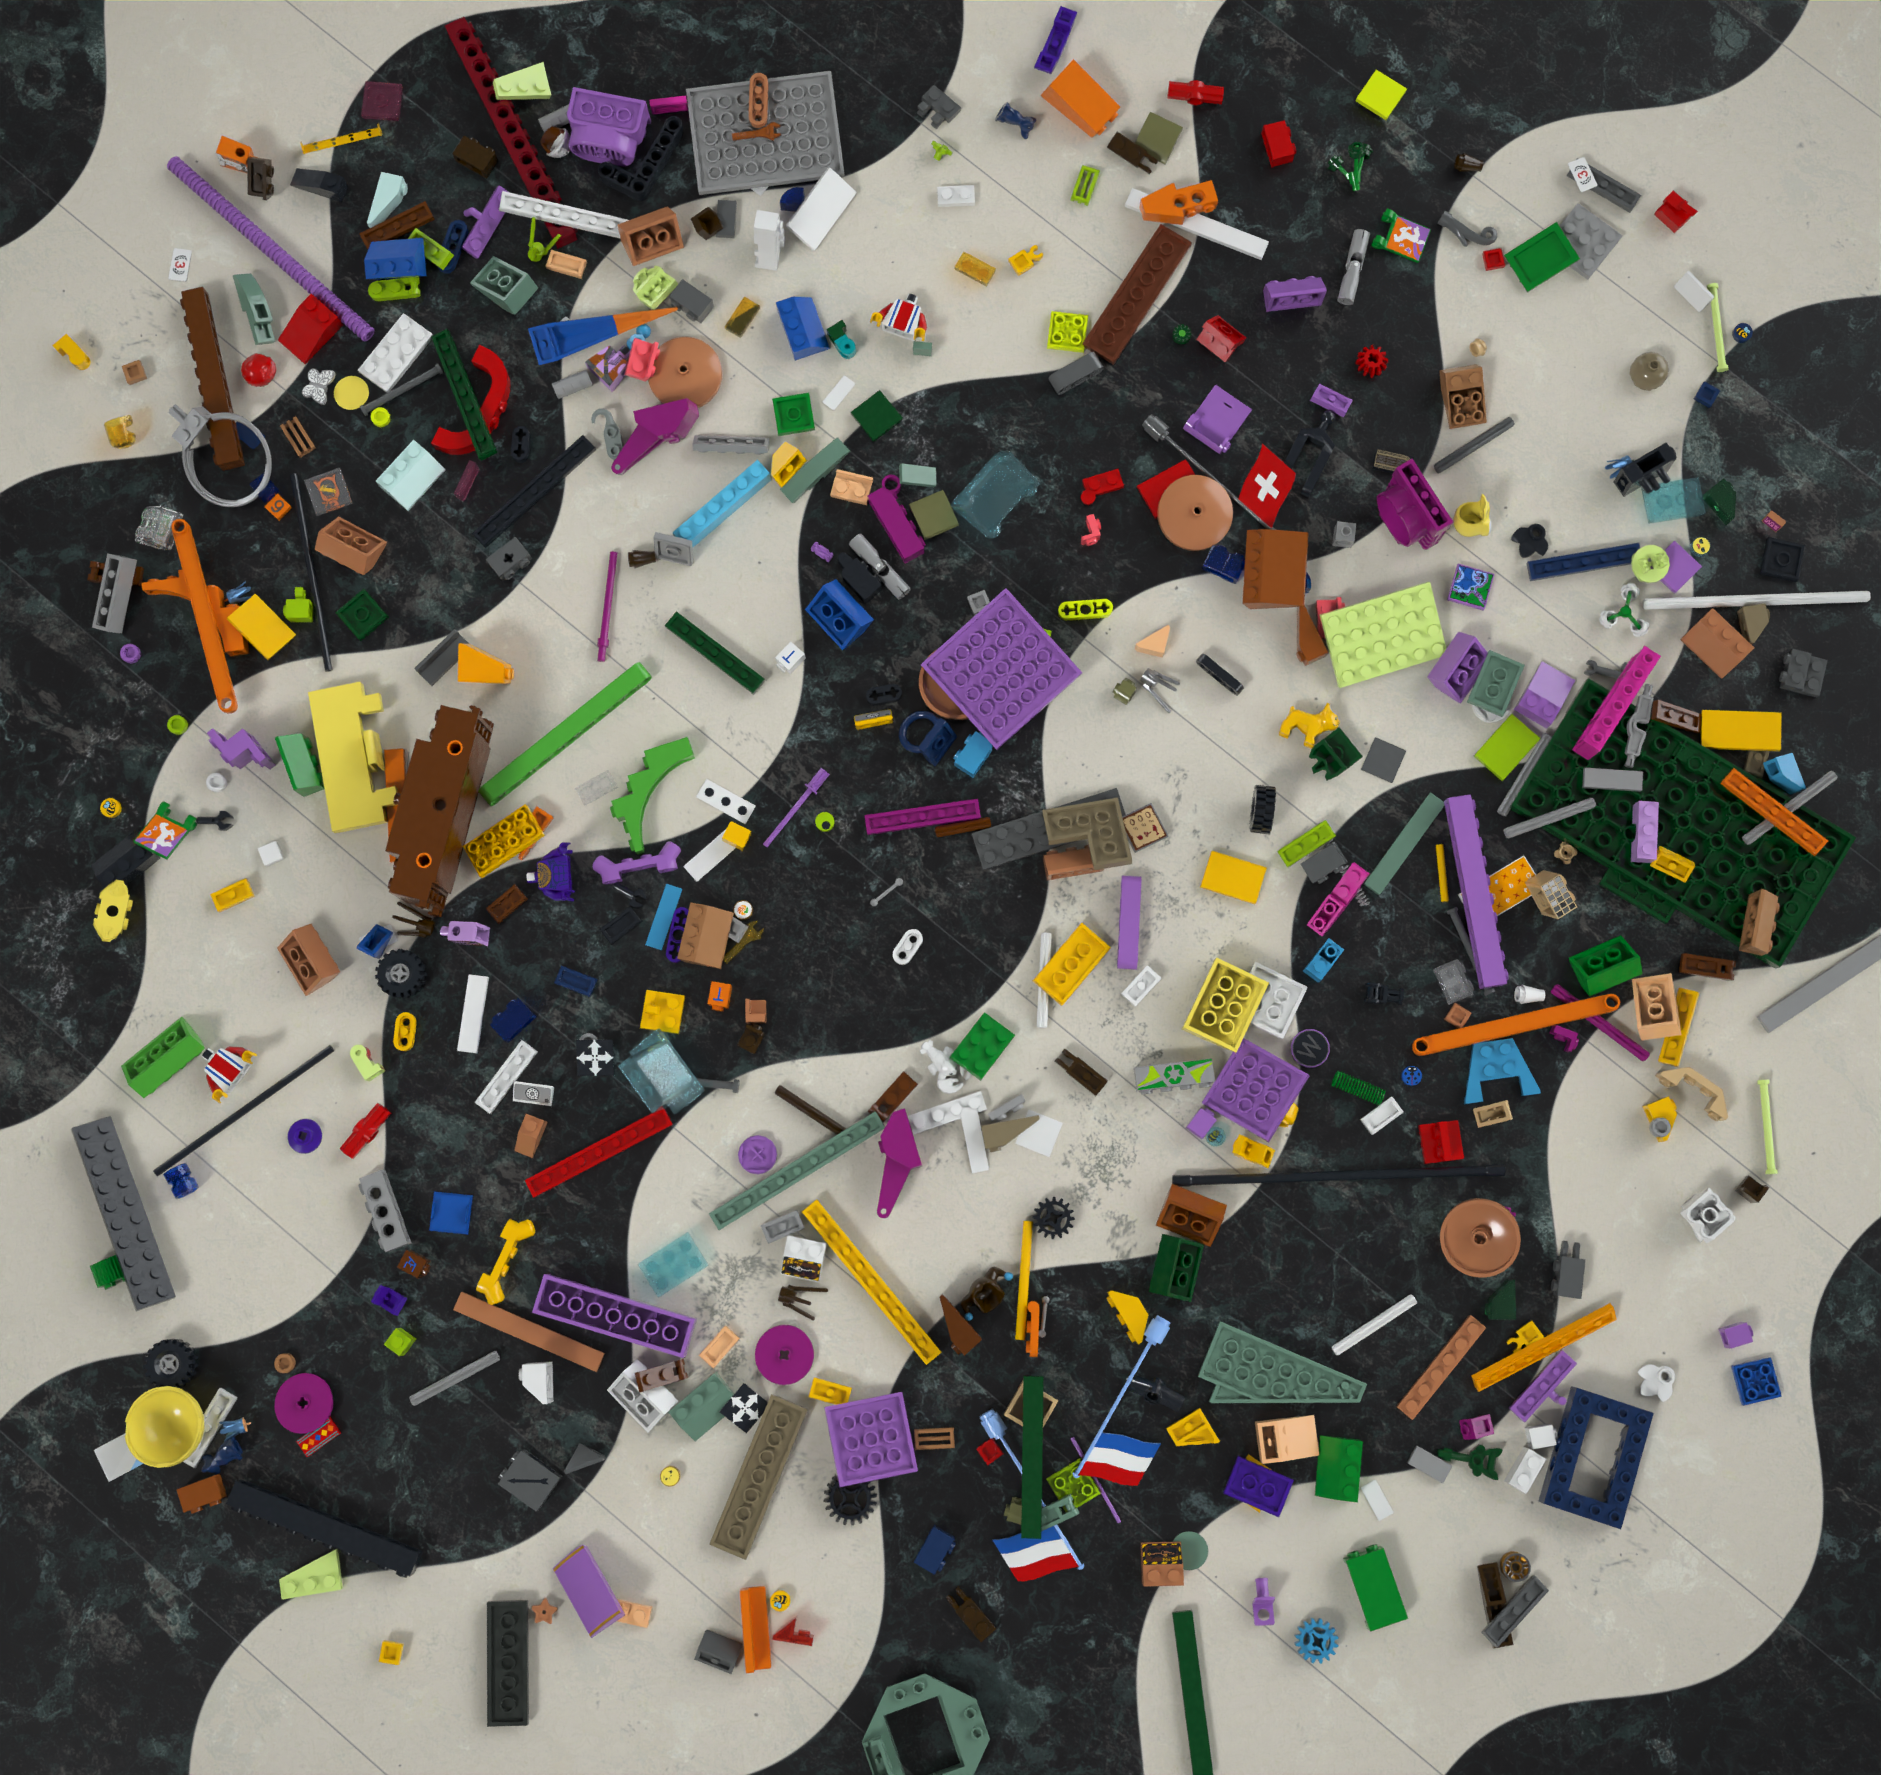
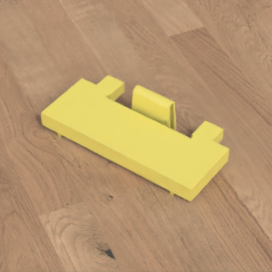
M361 682L308 692L332 832L336 834L388 823L385 808L395 806L393 801L398 788L393 786L378 789L374 792L371 773L378 772L377 765L383 771L385 770L379 734L373 730L364 731L361 715L384 712L381 695L379 693L365 695L364 685Z

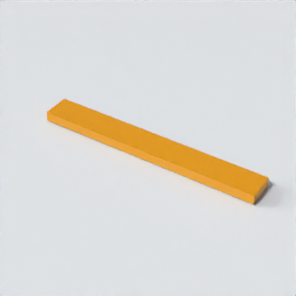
M1609 1303L1471 1375L1475 1388L1480 1392L1617 1320L1614 1307Z

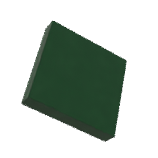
M880 390L850 412L873 442L903 420V417Z
M365 589L361 590L335 612L359 641H362L389 618Z

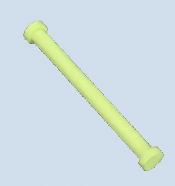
M1711 283L1707 285V289L1714 295L1711 301V310L1718 359L1717 372H1725L1729 368L1726 365L1717 295L1719 287L1718 283Z
M1757 1080V1084L1760 1085L1767 1162L1765 1174H1778V1170H1775L1768 1084L1770 1082L1769 1080Z

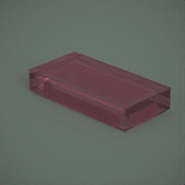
M469 460L454 492L457 499L465 501L479 471L477 464Z

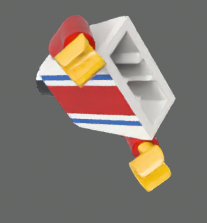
M908 294L905 301L896 299L894 303H890L879 312H874L871 316L870 323L876 321V326L880 327L882 322L883 331L911 341H916L917 337H921L922 341L925 340L927 330L925 315L921 313V307L916 305L918 297L914 294Z
M229 1046L226 1049L220 1048L217 1053L210 1048L205 1050L202 1058L209 1063L204 1071L207 1073L206 1079L213 1093L212 1098L215 1101L221 1103L220 1098L222 1096L228 1097L225 1092L231 1093L252 1066L251 1057L257 1056L256 1053L248 1051L243 1047Z

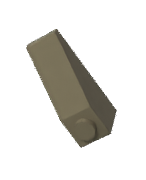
M1039 1115L982 1125L985 1150L989 1149L990 1152L1001 1151L1002 1146L1007 1145L1040 1119Z

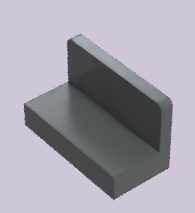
M705 1630L694 1660L732 1674L743 1644L710 1630Z

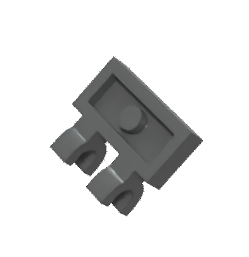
M935 85L922 96L923 102L917 107L919 109L917 114L922 118L930 109L936 112L931 117V126L935 129L944 120L950 123L961 111V107Z

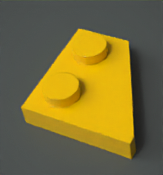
M1200 1408L1166 1428L1176 1446L1220 1442Z

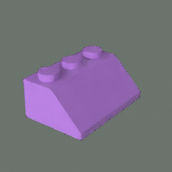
M1309 276L1302 280L1292 278L1284 282L1270 281L1265 284L1263 290L1266 312L1321 306L1327 292L1326 286L1321 277L1315 278L1314 276Z
M1458 632L1427 678L1438 690L1456 702L1461 703L1475 684L1488 652L1475 636Z

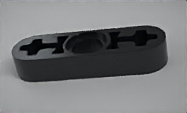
M1202 653L1196 660V663L1234 695L1238 696L1244 689V686L1207 655Z

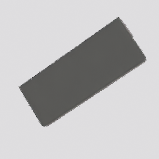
M454 629L414 669L433 686L458 662L459 643H469Z

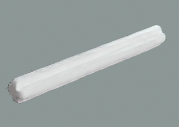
M1051 933L1041 934L1039 972L1051 957ZM1040 987L1038 988L1037 1027L1046 1028L1049 995Z
M1408 1295L1334 1344L1332 1350L1336 1355H1340L1417 1304L1415 1297Z

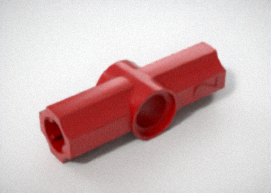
M1193 80L1189 83L1169 81L1167 99L1185 100L1191 105H1200L1203 102L1222 104L1224 87L1205 85L1202 81Z
M377 1103L367 1116L354 1126L353 1133L340 1147V1150L351 1159H354L362 1148L376 1137L379 1132L378 1129L391 1114L389 1110Z

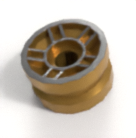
M1508 1552L1500 1560L1501 1573L1514 1582L1525 1580L1531 1572L1529 1560L1518 1552ZM1514 1563H1518L1517 1571L1512 1569Z

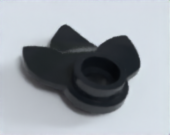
M1532 524L1529 528H1519L1511 537L1513 542L1520 544L1519 554L1522 558L1530 557L1535 551L1539 555L1544 556L1548 550V542L1545 539L1546 531L1540 524ZM1533 531H1537L1539 536H1534Z

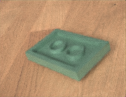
M1489 650L1467 703L1503 717L1525 665Z

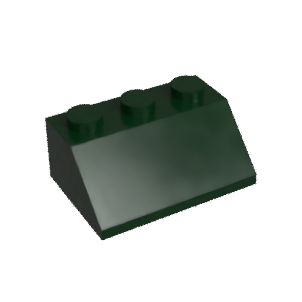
M1162 1234L1149 1292L1191 1302L1204 1244Z

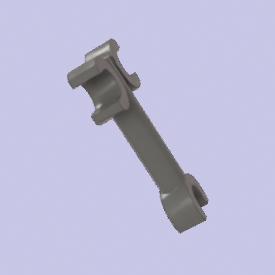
M1588 660L1586 664L1592 666L1593 670H1585L1584 674L1590 676L1597 673L1619 678L1627 662L1622 664L1621 671L1600 667L1595 661Z

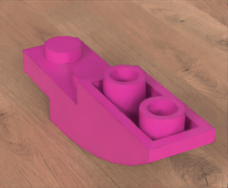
M1355 862L1352 863L1331 894L1326 897L1307 926L1323 936L1358 893L1369 873Z

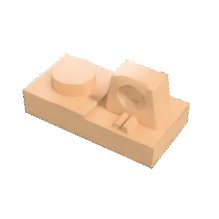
M617 1599L626 1614L617 1620L618 1622L644 1628L648 1627L652 1610L651 1606Z

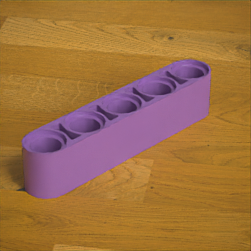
M1122 875L1117 969L1137 970L1141 876Z

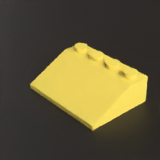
M1216 957L1182 1026V1030L1237 1053L1269 982Z

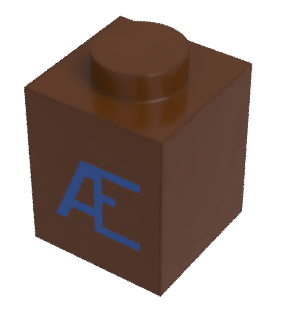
M406 1250L397 1268L416 1278H422V1276H426L429 1272L431 1260L412 1250Z

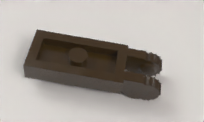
M1118 131L1107 146L1109 150L1149 175L1152 171L1141 163L1143 159L1146 158L1153 164L1158 163V160L1148 154L1146 150Z
M1064 1048L1062 1053L1074 1062L1069 1067L1061 1059L1056 1058L1055 1063L1096 1097L1108 1081L1083 1060L1075 1057Z
M958 1586L955 1589L956 1593L965 1602L959 1606L952 1596L948 1595L946 1599L955 1609L958 1616L979 1641L982 1642L996 1630V1627L972 1598L968 1597Z

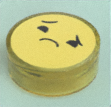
M675 1466L665 1467L660 1474L661 1482L668 1487L676 1485L681 1477L679 1469Z

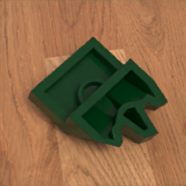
M1340 727L1313 746L1309 758L1318 760L1312 767L1313 774L1326 770V781L1337 777L1363 757Z

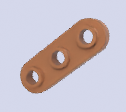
M755 73L750 78L749 122L755 128L764 127L768 121L769 84L766 75L762 73ZM758 83L763 84L760 87L756 86Z

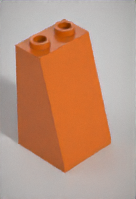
M1074 59L1040 95L1091 138L1096 134L1100 136L1107 128L1105 124L1108 120L1112 122L1119 115L1117 111L1120 106Z

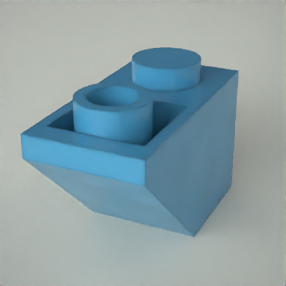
M1793 753L1775 757L1763 763L1769 780L1791 795L1806 789Z
M1328 938L1303 972L1316 982H1320L1344 949Z

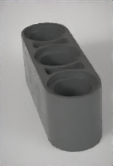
M1091 352L1054 372L1048 379L1056 393L1061 395L1103 371L1104 367L1095 352Z

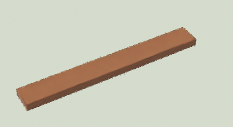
M465 1292L460 1293L453 1309L456 1312L595 1372L598 1371L605 1355L604 1352L495 1305H490L488 1302Z

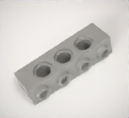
M380 1170L359 1178L360 1192L362 1195L365 1194L367 1200L365 1202L368 1213L372 1214L374 1219L372 1220V1226L375 1231H378L380 1239H378L380 1248L385 1250V1252H391L412 1244L386 1171ZM376 1188H379L381 1191V1196L378 1199H375L373 1196ZM383 1206L388 1210L385 1217L380 1215V1209ZM389 1225L394 1227V1233L391 1236L386 1233V1228Z

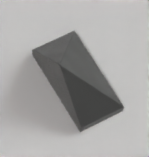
M579 1443L564 1472L568 1474L606 1459L605 1455Z

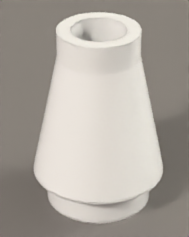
M1521 985L1515 988L1514 998L1520 1004L1544 1001L1545 991Z

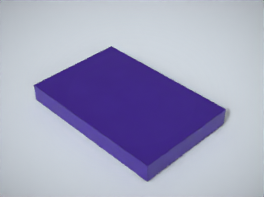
M1237 1456L1223 1494L1280 1517L1294 1480Z

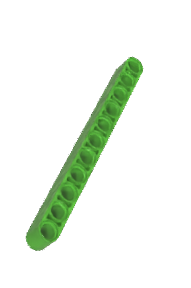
M640 662L631 666L482 785L478 790L480 795L489 806L497 804L646 685L652 678L650 673Z

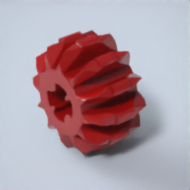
M1373 345L1369 349L1365 346L1362 352L1358 353L1356 364L1360 365L1358 371L1364 370V376L1367 373H1370L1371 378L1375 374L1380 376L1382 371L1386 370L1387 366L1385 364L1388 363V358H1385L1386 351L1380 352L1381 347H1378L1376 350Z

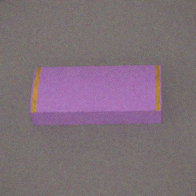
M582 1544L553 1568L591 1638L626 1615L587 1546Z

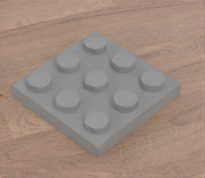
M1580 204L1574 207L1560 225V228L1580 258L1579 261L1569 267L1587 280L1622 237L1620 233Z

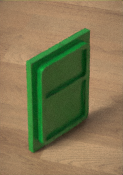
M1557 222L1504 255L1527 293L1580 260Z

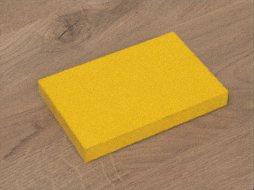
M256 594L227 617V620L267 660L273 657L296 636Z
M1211 851L1200 888L1255 905L1266 867Z

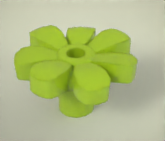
M932 141L931 145L936 150L933 158L940 161L943 155H952L953 152L946 145Z

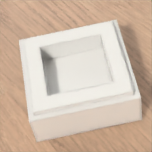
M276 841L258 848L266 867L284 859Z

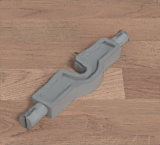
M1645 684L1643 694L1638 697L1635 712L1627 723V734L1629 737L1625 749V755H1628L1625 767L1633 768L1635 757L1640 755L1646 737V732L1637 728L1636 724H1647L1650 721L1651 707L1654 699L1650 697L1653 685Z

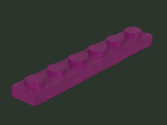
M978 799L865 815L867 835L974 820L981 818Z

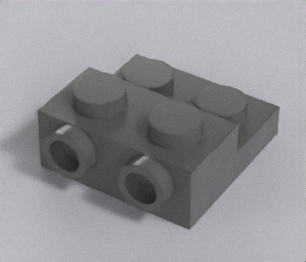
M1796 649L1790 650L1783 659L1785 667L1779 677V682H1781L1780 688L1816 698L1819 697L1828 660L1811 656L1812 653Z

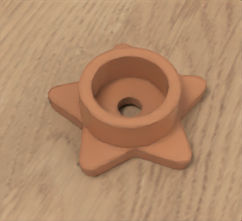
M544 1598L540 1605L532 1606V1610L536 1613L535 1623L545 1621L548 1624H552V1614L558 1608L551 1606L547 1598Z

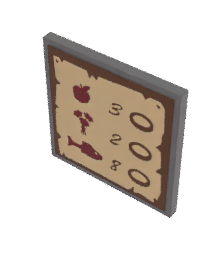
M1152 803L1122 816L1127 839L1134 853L1169 837Z

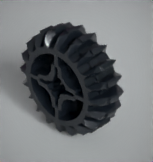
M833 1476L832 1481L835 1484H827L831 1491H824L825 1495L830 1496V1498H824L825 1503L830 1502V1505H827L825 1509H833L829 1516L833 1517L837 1514L836 1522H839L841 1517L844 1518L843 1525H846L847 1520L851 1519L850 1523L853 1526L855 1524L854 1519L856 1518L858 1523L861 1524V1516L863 1515L865 1519H868L869 1515L866 1511L873 1513L874 1509L870 1505L876 1506L877 1504L876 1501L871 1500V1498L877 1497V1493L870 1492L875 1489V1485L868 1487L870 1482L860 1483L853 1490L848 1489L846 1486L839 1488L838 1479ZM836 1488L843 1495V1500L837 1506L834 1501ZM863 1490H865L867 1495V1503L864 1508L858 1501V1495ZM857 1492L854 1497L855 1503L850 1501V1503L846 1502L843 1504L847 1499L846 1493L851 1495V1493ZM847 1506H852L858 1513L847 1514L841 1510Z

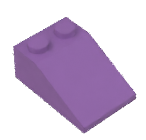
M1542 661L1513 710L1547 729L1562 708L1575 680Z

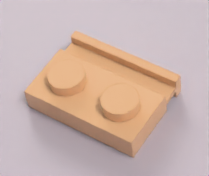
M837 469L830 496L867 505V495L871 492L873 478Z

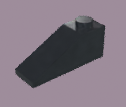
M296 168L290 183L292 187L341 203L349 187L342 176L327 171Z

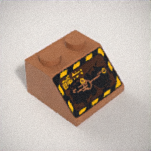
M1180 1541L1141 1542L1143 1586H1184Z

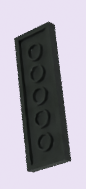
M528 1600L488 1601L487 1727L527 1726L529 1724Z

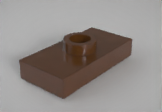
M514 884L489 905L486 910L499 924L526 902L528 898Z

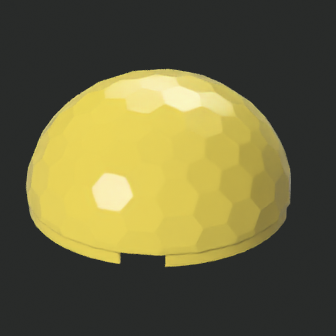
M172 1386L156 1387L143 1393L132 1404L125 1420V1440L130 1452L140 1462L157 1468L171 1467L189 1458L197 1449L204 1434V1415L198 1401L190 1393Z

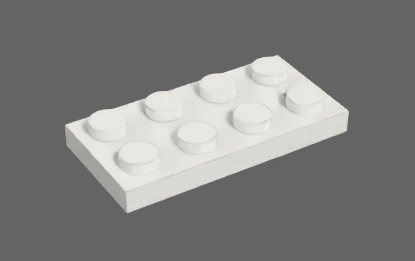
M403 313L358 369L359 373L385 392H390L432 340L431 336L433 334Z

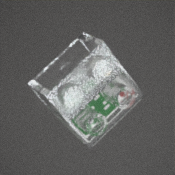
M165 506L146 507L141 515L142 522L135 533V542L162 550H171L174 543L171 525L174 520L182 519L183 514Z

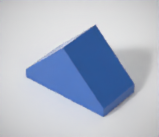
M376 924L357 945L356 949L380 959L393 932Z

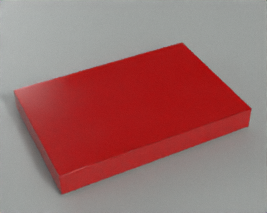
M1186 459L1137 486L1155 519L1158 518L1157 511L1160 498L1169 485L1179 478L1195 475Z

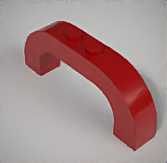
M479 345L473 356L472 363L475 368L488 373L492 377L491 388L481 407L483 417L491 434L493 429H496L499 424L501 412L503 413L507 408L511 383L507 369L498 355L490 349ZM439 427L431 442L436 450L450 455H462L475 451L468 430L451 432Z

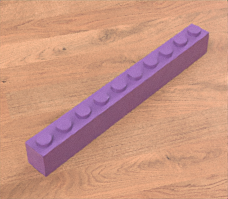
M1471 794L1447 798L1444 801L1479 988L1503 986L1507 984L1509 977L1508 971L1504 969L1503 965L1505 955L1504 951L1500 949L1499 944L1501 942V934L1496 928L1497 914L1493 912L1492 908L1494 898L1493 894L1489 892L1488 887L1490 886V877L1485 871L1487 866L1486 857L1482 856L1481 848H1483V841L1478 835L1479 821L1478 818H1475L1474 814L1476 804L1474 799L1471 798Z

